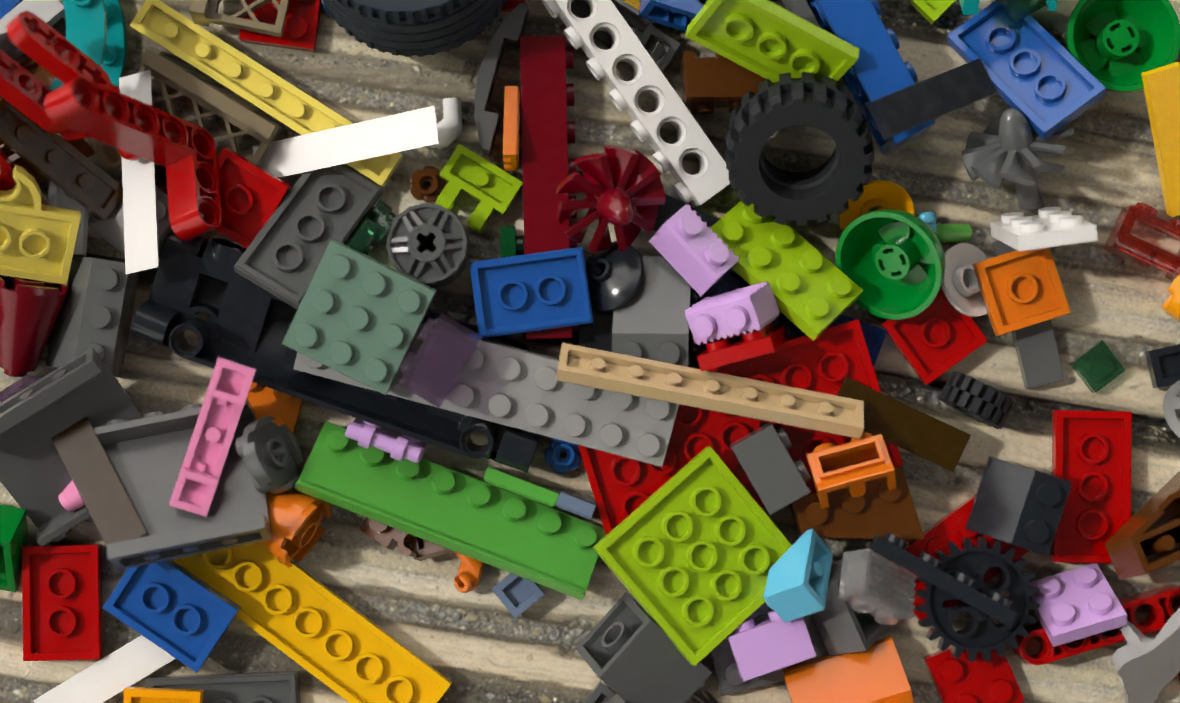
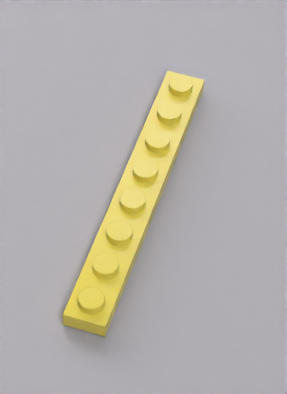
M145 0L129 25L140 34L299 135L353 124L209 31L194 24L193 21L160 0ZM397 152L345 164L384 188L402 160L403 155Z

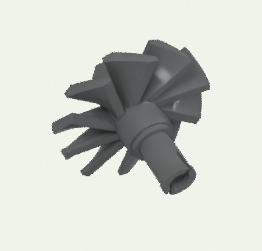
M1011 108L1004 111L1001 117L993 118L983 133L972 131L968 135L965 150H962L961 153L966 171L971 180L975 181L981 178L994 189H1001L1004 179L1010 180L1015 185L1018 207L1022 210H1033L1038 208L1042 202L1037 181L1040 171L1061 172L1065 169L1064 165L1049 163L1042 159L1076 153V146L1055 145L1064 138L1074 135L1073 127L1059 130L1044 141L1031 129L1029 121L1022 112Z

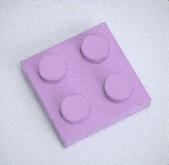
M1097 563L1027 583L1040 590L1036 594L1030 595V600L1040 604V608H1036L1034 611L1053 647L1127 625V614Z

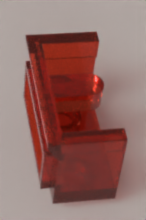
M1137 203L1136 206L1129 205L1122 208L1104 249L1109 252L1117 249L1135 257V263L1144 267L1156 266L1167 272L1165 278L1175 280L1180 274V249L1176 256L1131 235L1130 231L1135 221L1180 241V220L1171 219L1170 222L1160 219L1156 217L1158 210L1144 203Z

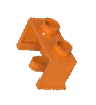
M862 433L860 439L852 438L850 443L835 446L833 443H824L817 446L813 453L807 454L809 470L822 509L829 507L827 492L848 487L852 497H860L866 493L865 482L881 477L886 478L889 490L897 488L895 469L891 463L882 434L872 436L871 433ZM878 456H879V458L874 459V460L866 461V462L859 463V464H856V465H852V466H848V467H845V468H841V469H837V470H834V471H830V472L823 473V471H827V470H830V469L838 468V467H841V466L849 465V464H852V463L860 462V461H863V460H867V459H870V458H874V457H878Z

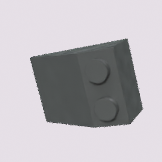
M641 256L644 271L637 292L624 306L613 311L612 352L692 368V333L685 316V309H689L692 306V287L663 256Z

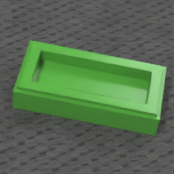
M488 466L483 478L484 482L550 507L555 506L560 492L492 466Z

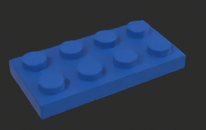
M995 0L981 10L978 15L973 16L947 35L948 44L967 63L979 58L981 59L997 93L1011 108L1022 112L1029 121L1031 128L1044 141L1106 96V87L1015 0Z

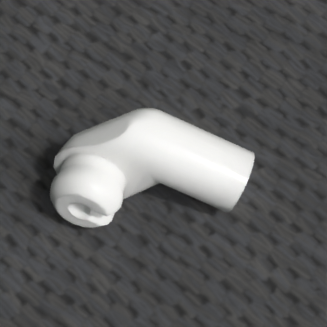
M461 98L442 99L443 119L437 124L439 143L429 145L428 147L443 149L448 147L461 134Z

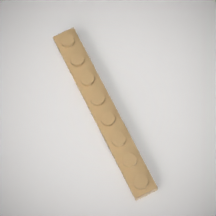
M562 343L555 379L557 381L860 439L864 429V401L707 370L701 371V369Z

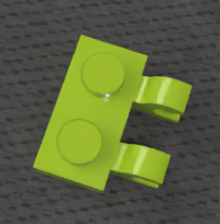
M459 143L439 174L448 183L438 196L435 204L452 211L462 191L473 197L480 203L467 223L468 227L481 234L494 211L502 216L505 215L522 188L523 182Z

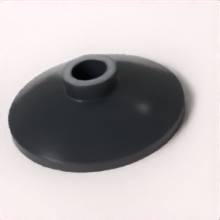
M614 241L612 246L603 251L592 253L587 259L585 266L591 309L600 313L612 312L624 306L635 295L641 284L644 271L642 257L635 247L630 245L627 249L619 251L617 241Z

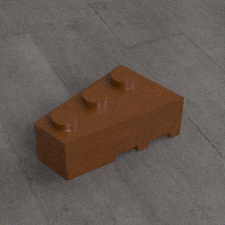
M684 51L680 64L682 102L688 110H691L692 115H708L714 113V108L729 107V112L732 113L735 107H741V98L748 91H753L755 94L758 93V84L766 79L715 53L716 57L695 58V51Z
M902 466L894 468L896 489L889 490L886 478L881 477L865 482L866 493L860 497H852L848 487L827 492L829 503L827 508H821L817 492L804 495L789 504L798 535L800 536L807 530L814 529L818 536L822 538L873 539L875 535L884 538L886 533L889 532L900 539L925 540Z
M1180 471L1105 543L1119 580L1144 575L1180 560Z

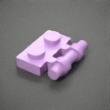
M357 418L348 424L345 432V437L358 441V446L370 449L372 446L390 453V458L398 461L406 459L414 463L420 462L429 443Z

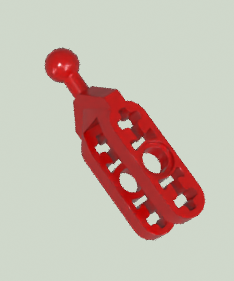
M22 11L8 23L6 31L12 43L63 84L77 77H83L120 93V89L111 83L107 73L97 63L34 13ZM0 49V96L49 133H58L66 140L88 138V136L62 127L50 119L45 111L44 99L52 90ZM118 149L120 155L127 160L137 161L141 159L139 156Z

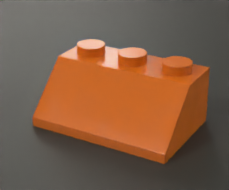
M891 636L876 640L867 651L827 655L782 669L791 703H914L909 682Z

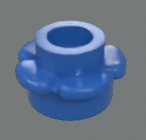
M555 438L550 442V447L545 450L546 463L552 466L553 471L560 474H565L570 469L575 470L580 465L582 457L579 455L580 450L577 444ZM562 451H565L567 453V457L565 459H562L560 457V453Z

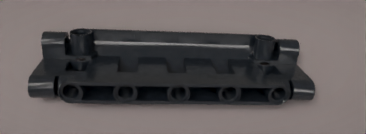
M173 230L170 231L164 245L149 300L143 302L138 307L131 324V335L166 346L182 358L213 369L218 357L255 368L256 371L252 382L469 458L491 459L506 466L528 472L541 437L540 434L388 394L384 395L377 391L294 370L297 351L283 345L282 342L297 309L234 271L235 264L246 251V248L238 243L221 238H212L209 243L208 239L202 236H198L190 241H183L176 236ZM431 310L427 311L422 322L479 338L477 326ZM201 311L210 315L209 321L195 316L200 314ZM186 329L193 331L197 335V346H192L186 341L184 336ZM506 336L482 338L529 351V347L526 344ZM474 430L484 432L488 438V443L486 445L473 443L470 438V432Z

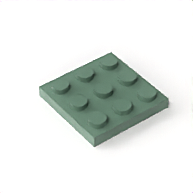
M332 239L326 248L282 344L386 395L396 378L437 290Z

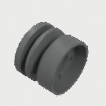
M422 203L408 207L395 218L388 230L386 247L391 263L399 272L431 288L451 284L462 275L469 263L471 244L468 233L455 214L441 205ZM435 236L436 238L433 241L437 247L435 251L431 253L429 250H425L423 253H420L423 248L419 242L421 238L431 239Z

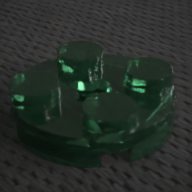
M380 199L351 237L348 246L369 256V252L374 246L371 240L374 239L380 242L391 227V222L396 217V214L392 212L393 208Z

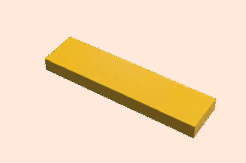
M1179 62L1141 73L1166 214L1172 218L1180 215Z

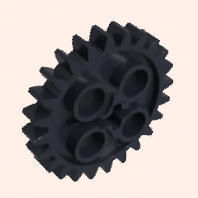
M978 536L975 546H973L968 537H962L961 548H958L954 542L948 541V554L937 549L934 550L937 560L942 562L939 570L948 575L956 571L966 575L977 582L974 589L986 596L989 595L991 590L996 593L1008 590L1009 596L1005 598L1012 601L1009 609L1018 615L1011 627H1008L1002 623L993 624L988 615L965 602L944 607V601L959 599L916 575V578L924 583V589L913 590V594L923 598L922 603L913 606V610L925 612V616L918 621V625L921 627L931 626L932 628L926 634L927 639L932 641L941 637L937 648L945 651L952 645L951 656L956 659L961 656L964 650L966 659L970 662L975 661L977 652L980 653L984 661L989 662L991 650H994L1003 658L1005 657V644L1015 649L1019 648L1014 638L1017 634L1029 637V633L1023 627L1024 623L1037 622L1034 617L1028 614L1029 609L1040 608V604L1030 600V595L1039 592V588L1027 584L1035 574L1031 571L1021 572V569L1027 562L1024 558L1012 561L1015 549L1007 547L1000 553L1001 542L998 540H993L988 548L986 538ZM996 567L1000 573V578L994 586L987 587L984 582V574L989 568ZM965 611L969 617L968 624L964 629L955 631L952 626V619L958 612Z

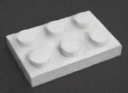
M1061 207L1038 209V215L1024 216V212L1001 214V220L990 222L991 237L1018 251L1098 241L1097 226L1083 220V216L1072 215L1071 211H1061Z

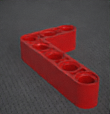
M77 77L45 96V111L56 124L166 167L169 221L173 232L178 238L183 241H190L220 226L222 222L217 149L212 135L207 130L83 77Z
M1175 584L1165 585L1118 600L1127 614V620L1144 635L1161 630L1175 612L1172 609L1171 602L1174 596L1180 593V586ZM1146 604L1149 612L1148 617L1142 623H1138L1135 619V611L1140 605ZM1041 623L1024 627L1029 633L1028 638L1019 634L1014 637L1019 648L1015 649L1012 647V649L1020 659L1033 665H1043L1126 639L1120 628H1115L1105 634L1099 633L1075 640L1067 645L1062 644L1053 647ZM1038 636L1041 644L1039 651L1034 655H1027L1025 651L1026 642L1029 638ZM1179 672V673L1177 674V676H1178V679H1179V681H1180V672Z

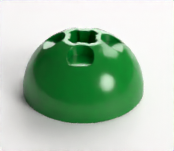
M1079 0L1070 15L1066 29L1067 51L1106 87V91L1134 92L1144 89L1141 73L1175 62L1180 49V23L1174 8L1168 0ZM1107 40H1109L1110 45L1113 47L1112 49L1109 47Z
M881 209L866 213L856 218L845 228L837 243L836 267L864 290L855 303L875 316L891 320L914 317L930 306L942 287L946 263L940 240L928 224L908 212Z

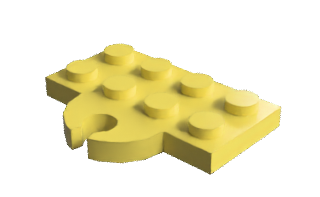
M15 165L13 170V178L16 182L15 187L8 191L0 190V275L67 285L81 213L79 210L41 204V190L35 178L24 168Z

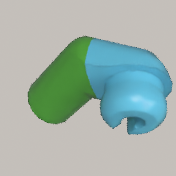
M920 212L916 216L931 227L942 243L969 242L972 237L971 226L967 223L936 224L937 215L934 212Z

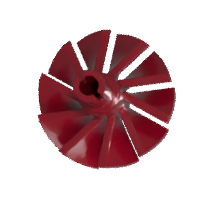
M605 145L603 146L605 153L586 155L577 158L573 162L584 174L577 170V172L575 171L557 186V194L584 192L587 196L583 200L560 201L558 205L557 219L560 224L578 211L589 209L582 220L565 231L572 241L582 243L589 225L599 218L598 227L587 249L590 252L597 253L612 246L608 228L609 222L614 225L619 251L627 249L634 242L641 228L647 233L653 230L657 218L658 205H665L666 197L660 179L661 173L637 149L631 151L619 146Z

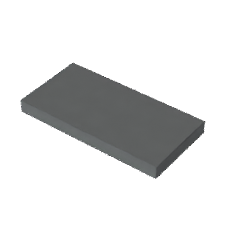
M343 164L303 172L237 261L234 271L298 310L330 240L335 239L346 245L382 196L383 188Z
M299 671L151 676L146 678V687L204 690L203 703H300Z

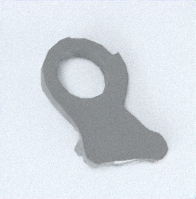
M1180 608L1166 622L1155 638L1146 637L1128 620L1127 625L1119 627L1128 645L1117 649L1111 658L1124 688L1125 703H1154L1160 691L1180 672Z

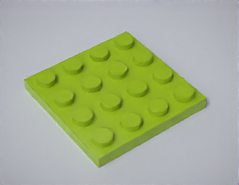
M706 447L598 542L593 549L653 621L666 633L690 665L696 666L766 602L764 599V589L766 588L769 569L792 545L711 447Z

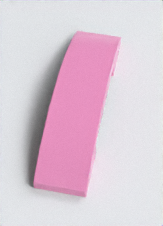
M218 357L169 506L207 517L256 371L255 368Z

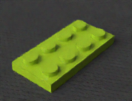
M708 0L689 23L685 37L765 79H770L773 83L779 81V74L789 72L791 73V78H801L802 72L814 73L815 80L821 81L823 76L834 79L835 83H837L858 60L859 48L769 0Z
M740 201L711 226L712 233H717V238L722 239L723 244H728V249L733 250V255L738 256L739 261L731 269L750 285L767 281L771 286L779 311L813 341L846 311L864 291L787 223L786 225L774 223V216L769 214L766 218L755 214L753 203L750 206H745Z

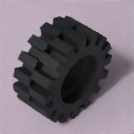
M956 371L951 373L939 396L940 401L951 406L956 411H960L964 415L996 429L1002 428L1015 403L1012 398L1006 396L1003 392L997 391L994 387Z

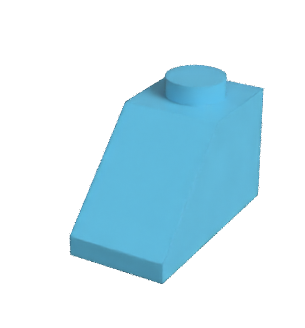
M814 529L807 530L768 572L764 599L769 608L773 609L784 622L825 609L833 552Z

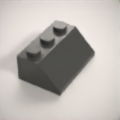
M73 256L67 282L69 285L68 293L51 332L46 366L59 368L93 347L112 374L118 378L122 377L140 271L126 274L125 263L92 257Z

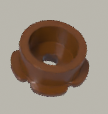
M425 166L424 169H417L412 173L410 177V183L412 184L410 192L419 201L425 200L426 203H433L446 186V180L439 176L440 171L437 168ZM426 181L431 182V186L429 188H426L424 186V183Z

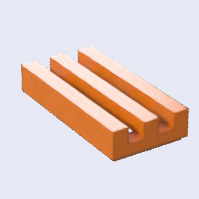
M505 86L503 128L504 171H517L519 169L521 98L518 86Z

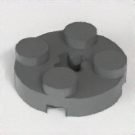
M265 416L249 423L244 429L243 436L238 437L235 443L238 454L244 458L246 466L252 475L255 489L262 494L267 492L279 494L294 488L300 475L297 476V465L303 463L299 444L291 430L285 424L278 427L275 423L271 422L276 419L271 416Z

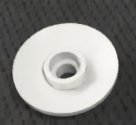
M960 243L950 247L944 254L946 269L942 284L947 299L956 310L966 316L979 317L987 314L988 312L972 264L989 258L983 251L972 244Z

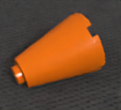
M295 488L279 494L266 493L273 540L261 542L280 563L288 568L292 567V559L300 562L314 548L325 530L320 526L323 516L330 519L332 513V505L330 503L297 491Z

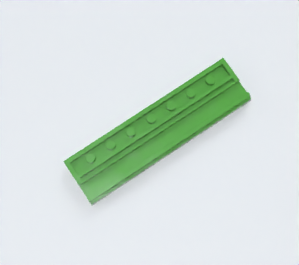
M325 421L302 473L295 484V490L583 600L599 556L593 547L606 536L604 528L422 458L418 463L406 459L398 461L390 458L391 454L372 446L370 449L358 446V441L345 437L346 428Z

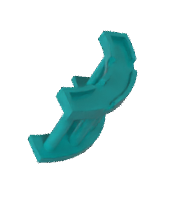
M63 0L66 16V39L97 63L107 73L111 83L119 88V78L123 76L125 56L128 54L127 28L120 0ZM55 77L49 89L53 91L64 84Z

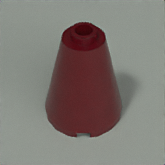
M0 275V367L4 369V374L13 377H26L27 372L36 370L67 296L68 283L67 285L51 284L44 281Z

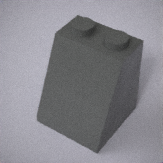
M627 593L617 601L576 647V650L597 677L628 703H685L693 693L699 691L704 686L706 679L712 673L702 661L696 666L690 665L666 633L653 621L643 607Z

